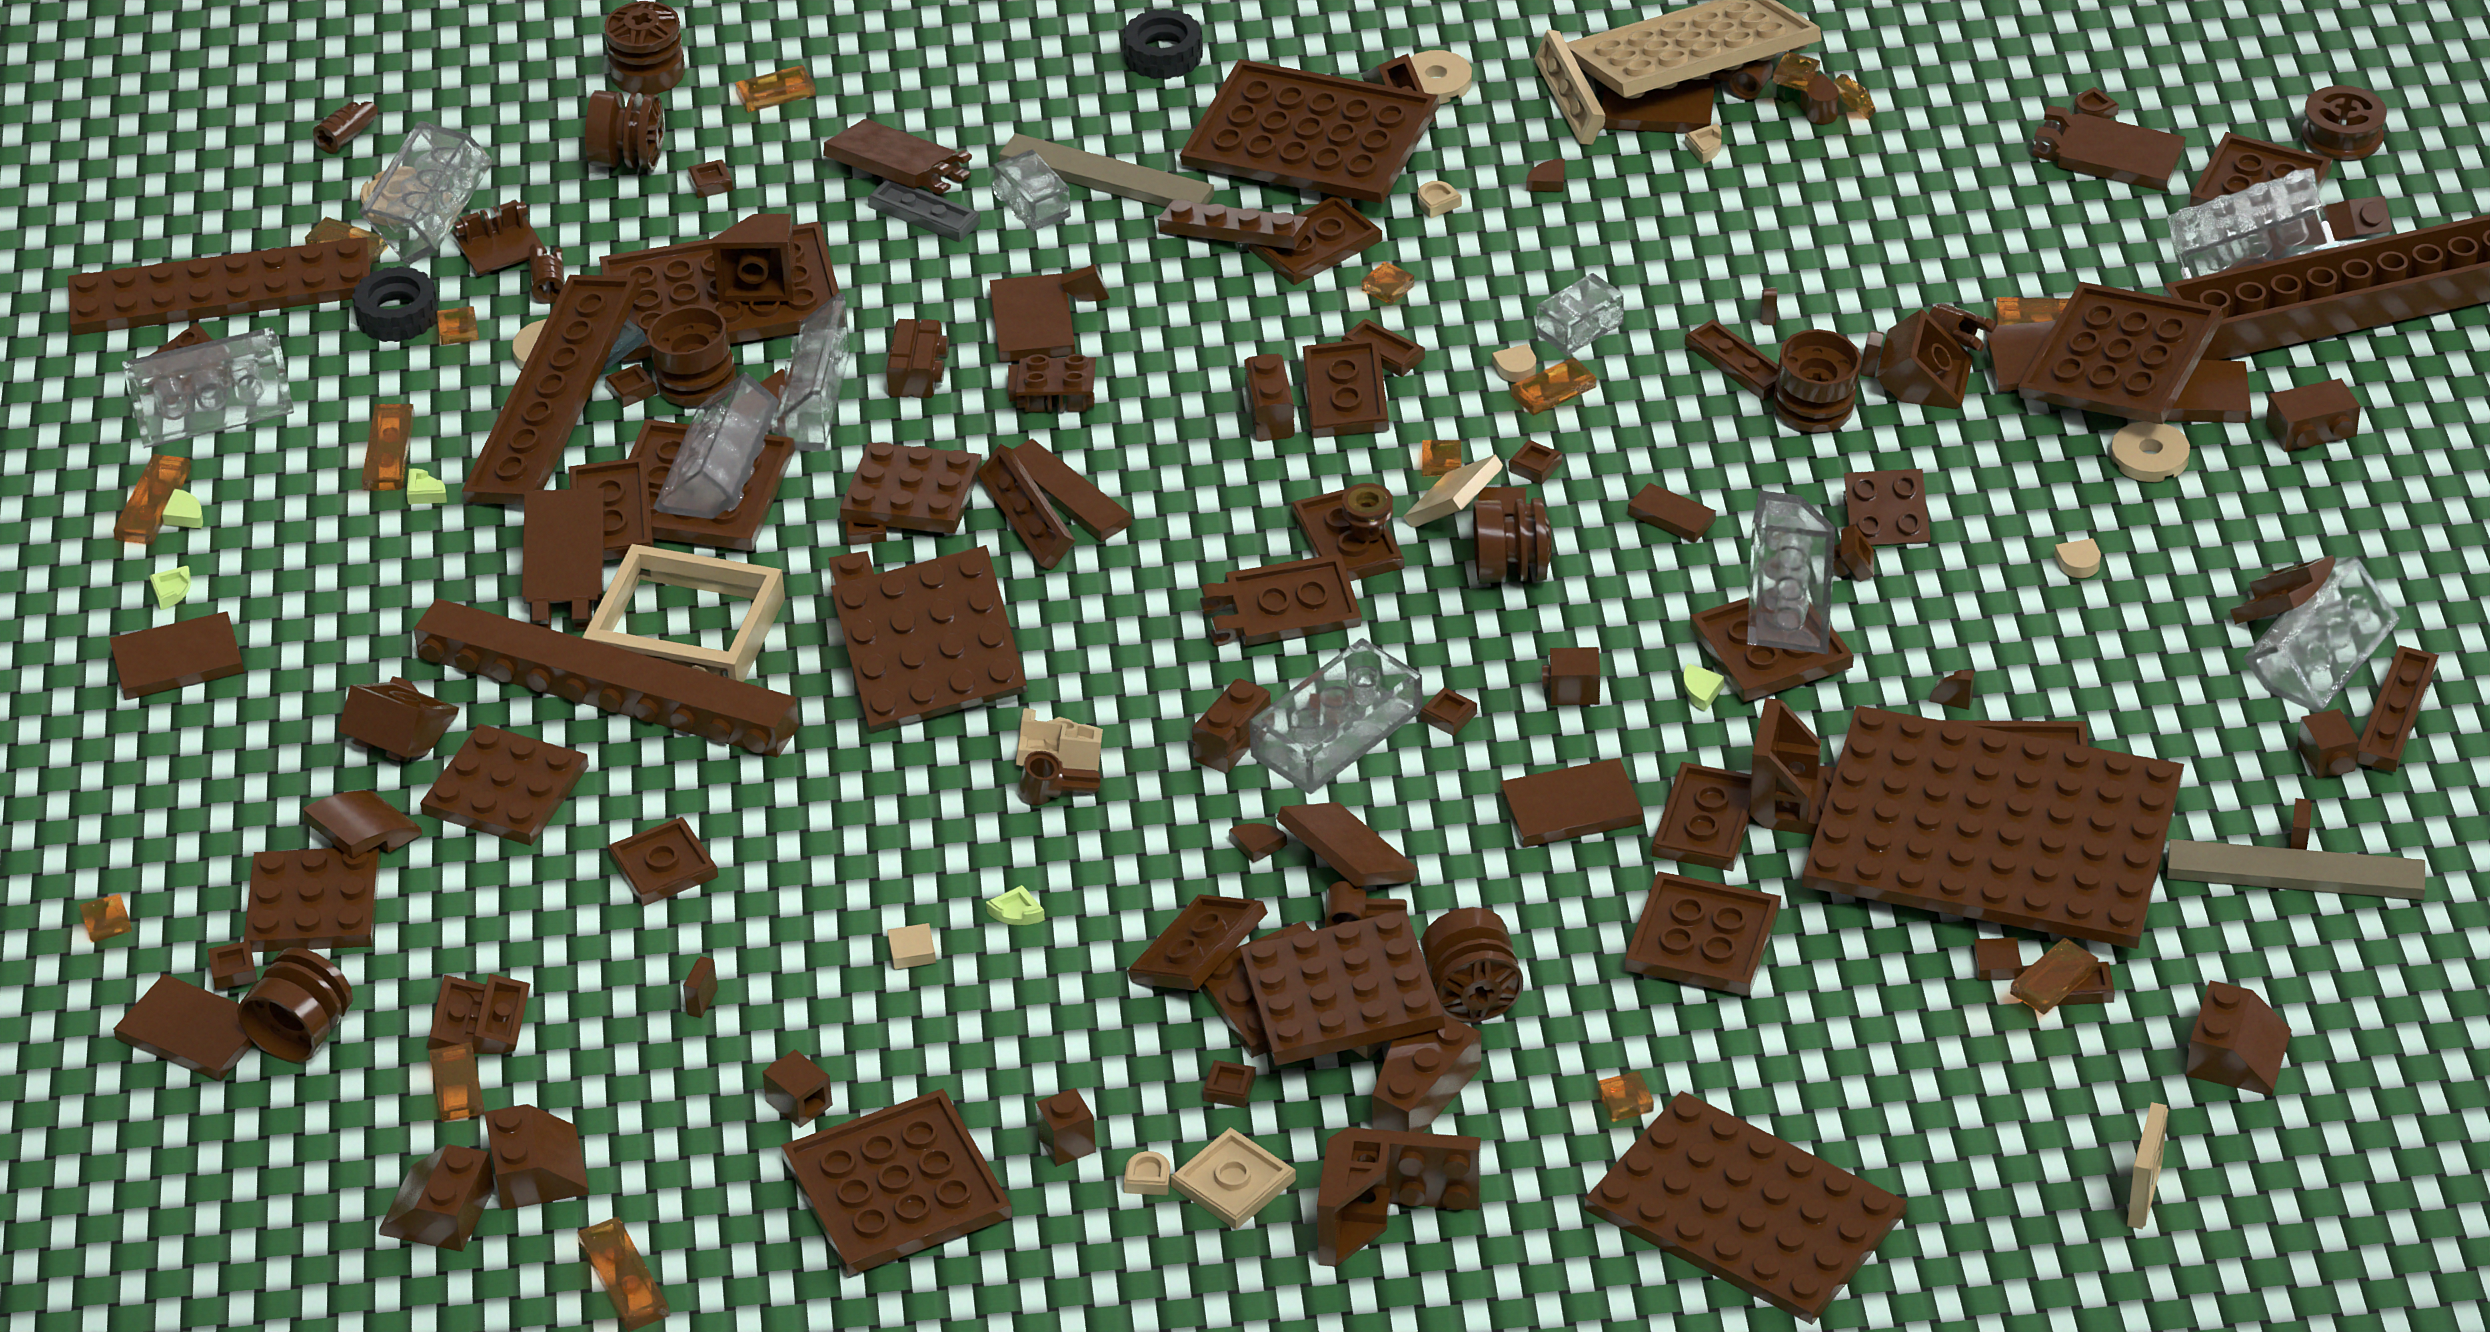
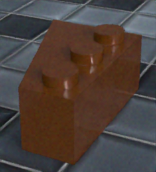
M1444 1014V1028L1393 1039L1372 1094L1373 1129L1423 1133L1481 1069V1031Z

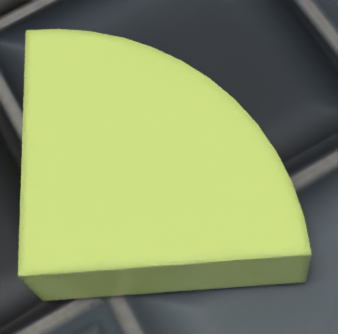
M409 469L407 485L408 504L447 503L444 483L429 476L428 471Z
M174 489L162 513L164 525L201 529L203 526V515L197 498L186 491Z
M188 566L150 575L151 586L160 610L177 604L188 593L191 586Z
M1688 663L1684 670L1683 684L1685 691L1690 696L1691 703L1697 708L1706 711L1724 688V676Z
M1022 885L986 902L987 913L994 919L1006 924L1031 925L1045 920L1044 909Z

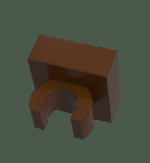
M1855 524L1841 529V543L1829 549V553L1835 560L1829 563L1831 570L1837 577L1852 571L1860 582L1874 577V549Z

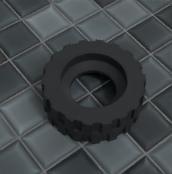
M1169 9L1149 10V12L1138 14L1136 18L1128 21V25L1124 27L1125 63L1130 66L1133 72H1137L1140 76H1147L1151 79L1181 77L1187 72H1192L1201 63V58H1203L1202 28L1197 19L1194 20L1188 13L1184 14L1182 11ZM1162 40L1174 41L1179 43L1177 45L1165 48H1158L1147 45L1149 43Z
M387 267L380 271H374L369 276L360 280L359 285H356L354 288V294H352L357 326H360V331L363 334H368V337L372 339L376 338L384 342H401V340L413 339L415 336L422 335L427 332V329L433 327L435 319H438L439 316L434 281L432 278L429 279L428 274L425 272H420L412 267ZM395 299L414 301L398 309L378 307L387 301Z

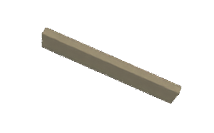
M1017 133L1011 137L999 153V162L1005 166L1165 208L1168 207L1172 200H1189L1192 203L1208 204L1215 195L1213 184Z
M2170 839L2167 879L2424 900L2425 860Z

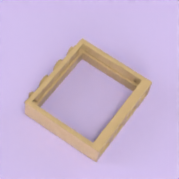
M632 544L582 638L744 682L785 600L782 569ZM640 580L755 599L728 652L613 632ZM723 671L728 672V676H724Z

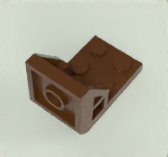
M1765 698L1752 753L1750 815L1765 829L1815 835L1836 768L1820 766L1821 740L1783 700Z
M1347 1127L1328 1138L1317 1201L1319 1265L1337 1267L1384 1233L1388 1226L1391 1204L1479 1211L1481 1200V1137ZM1360 1201H1363V1202H1372V1203L1365 1204V1203H1362V1202H1360Z

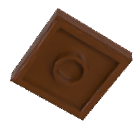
M683 816L607 845L609 858L642 907L718 878L716 864Z

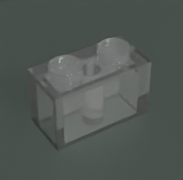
M1033 149L994 164L995 180L992 182V187L998 200L1004 201L1011 208L1015 218L1022 220L1032 232L1071 217L1069 187Z
M1591 273L1537 305V335L1566 356H1569L1623 324L1624 294L1596 274Z

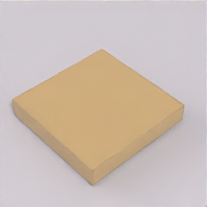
M1495 454L1447 472L1403 517L1410 527H1417L1461 511L1502 469L1503 464Z
M2153 1102L2150 1105L2133 1168L2128 1227L2143 1229V1226L2145 1227L2162 1167L2168 1117L2167 1105Z
M1230 1127L1171 1176V1187L1237 1230L1296 1180V1170Z

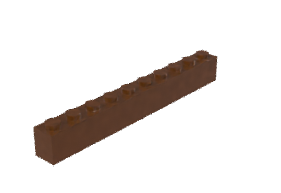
M436 598L414 627L418 658L748 749L753 752L778 758L799 728L795 696Z

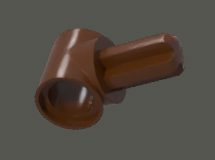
M1753 60L1743 63V66L1739 69H1721L1711 72V75L1707 78L1729 82V87L1738 97L1751 100L1759 95L1772 76L1773 65L1770 60Z
M1034 751L1025 758L1018 783V794L1029 804L1044 805L1052 798H1059L1061 791L1097 793L1100 788V773L1096 770L1063 768L1062 761H1059L1052 753Z
M1340 881L1332 884L1326 892L1325 927L1380 916L1387 912L1407 911V901L1405 899L1366 898V891H1363L1361 887H1355L1349 881Z

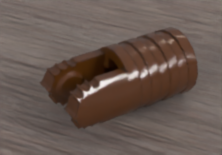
M364 101L361 105L357 102H350L344 107L338 108L328 118L314 127L313 137L315 142L323 151L330 154L336 153L354 137L358 136L361 130L368 126L370 122L376 119L378 106L372 102Z
M533 243L529 247L533 297L542 303H555L565 284L563 250L555 247L551 255H543L542 245Z
M1944 303L1937 304L1929 312V315L1960 345L1982 352L1985 345L1975 336L1977 329L1992 333L1997 327L1996 321Z

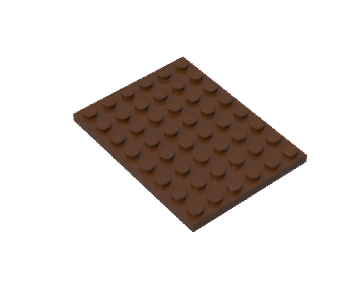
M1856 705L1803 871L1802 887L2139 949L2183 778L2184 764Z

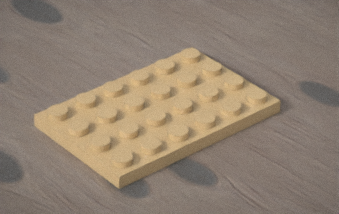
M1713 0L1566 42L1582 70L1624 98L1634 99L1642 97L1645 91L1656 88L1670 89L1677 86L1680 81L1704 79L1709 77L1711 72L1721 69L1735 70L1741 68L1743 63L1749 61L1773 59L1780 52L1804 50L1809 47L1808 44L1821 41L1819 26L1776 0Z

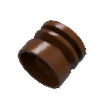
M639 1L616 8L608 15L604 28L609 52L610 75L614 85L630 94L632 92L641 93L642 95L647 93L658 94L674 88L683 79L685 62L681 45L680 21L676 11L660 2Z
M594 90L588 104L585 126V148L590 166L617 168L624 153L627 168L637 169L640 164L642 169L655 170L661 155L665 130L660 96L647 93L643 98L641 93L632 92L625 107L622 92Z
M684 306L669 310L657 317L649 326L647 339L654 362L657 386L661 396L667 401L682 406H699L716 401L733 388L737 372L734 365V357L730 350L731 343L727 323L721 313L713 308L704 306Z
M1803 330L1791 335L1782 344L1779 357L1778 376L1773 398L1776 414L1785 423L1808 432H1829L1844 426L1852 417L1856 386L1861 365V356L1858 348L1848 338L1828 330Z
M1542 497L1531 499L1530 516H1525L1522 499L1515 500L1513 517H1505L1501 500L1474 501L1473 536L1478 584L1504 583L1507 576V567L1511 564H1515L1520 582L1527 581L1529 563H1533L1536 581L1547 580L1548 566L1552 556L1550 521L1545 512Z
M1478 907L1455 909L1438 917L1426 928L1420 940L1421 953L1443 1014L1457 1021L1472 1023L1494 1018L1506 1012L1517 1002L1523 991V974L1518 966V959L1513 952V944L1507 926L1500 915L1489 909Z
M287 948L277 954L272 964L264 971L261 980L257 981L241 1000L237 1009L239 1023L246 1035L263 1051L286 1062L303 1063L315 1055L326 1040L330 1030L337 1026L340 1018L349 1010L353 1002L352 988L344 974L332 962L318 953L304 948Z

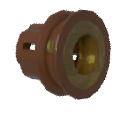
M1360 483L1347 489L1342 496V515L1350 523L1352 535L1363 541L1379 539L1385 533V523L1393 515V495L1391 492L1379 484Z

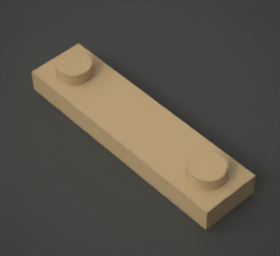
M1546 30L1534 60L1579 143L1593 145L1598 132L1604 126L1606 115L1560 31Z

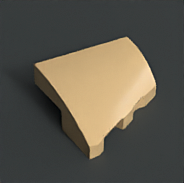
M1024 708L1016 765L1023 766L1025 758L1031 752L1047 751L1055 755L1059 761H1062L1063 768L1098 771L1103 729L1077 724L1062 717L1047 722L1035 720L1036 710Z

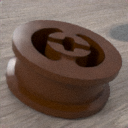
M2336 85L2321 88L2307 98L2304 109L2306 119L2302 125L2301 134L2303 141L2311 150L2333 159L2357 160L2368 157L2380 149L2384 138L2382 127L2386 122L2387 108L2378 96L2359 87ZM2342 120H2347L2346 125H2342Z

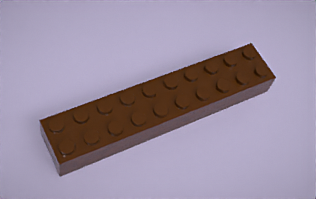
M2490 214L2165 283L2163 296L2222 307L2224 319L2200 360H2220L2489 302Z

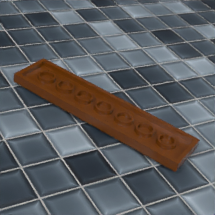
M367 237L68 276V293L72 335L352 299V294H354L355 286L359 285L362 278L369 276L371 273Z
M568 276L462 489L466 502L524 505L525 491L544 490L642 288L638 277Z

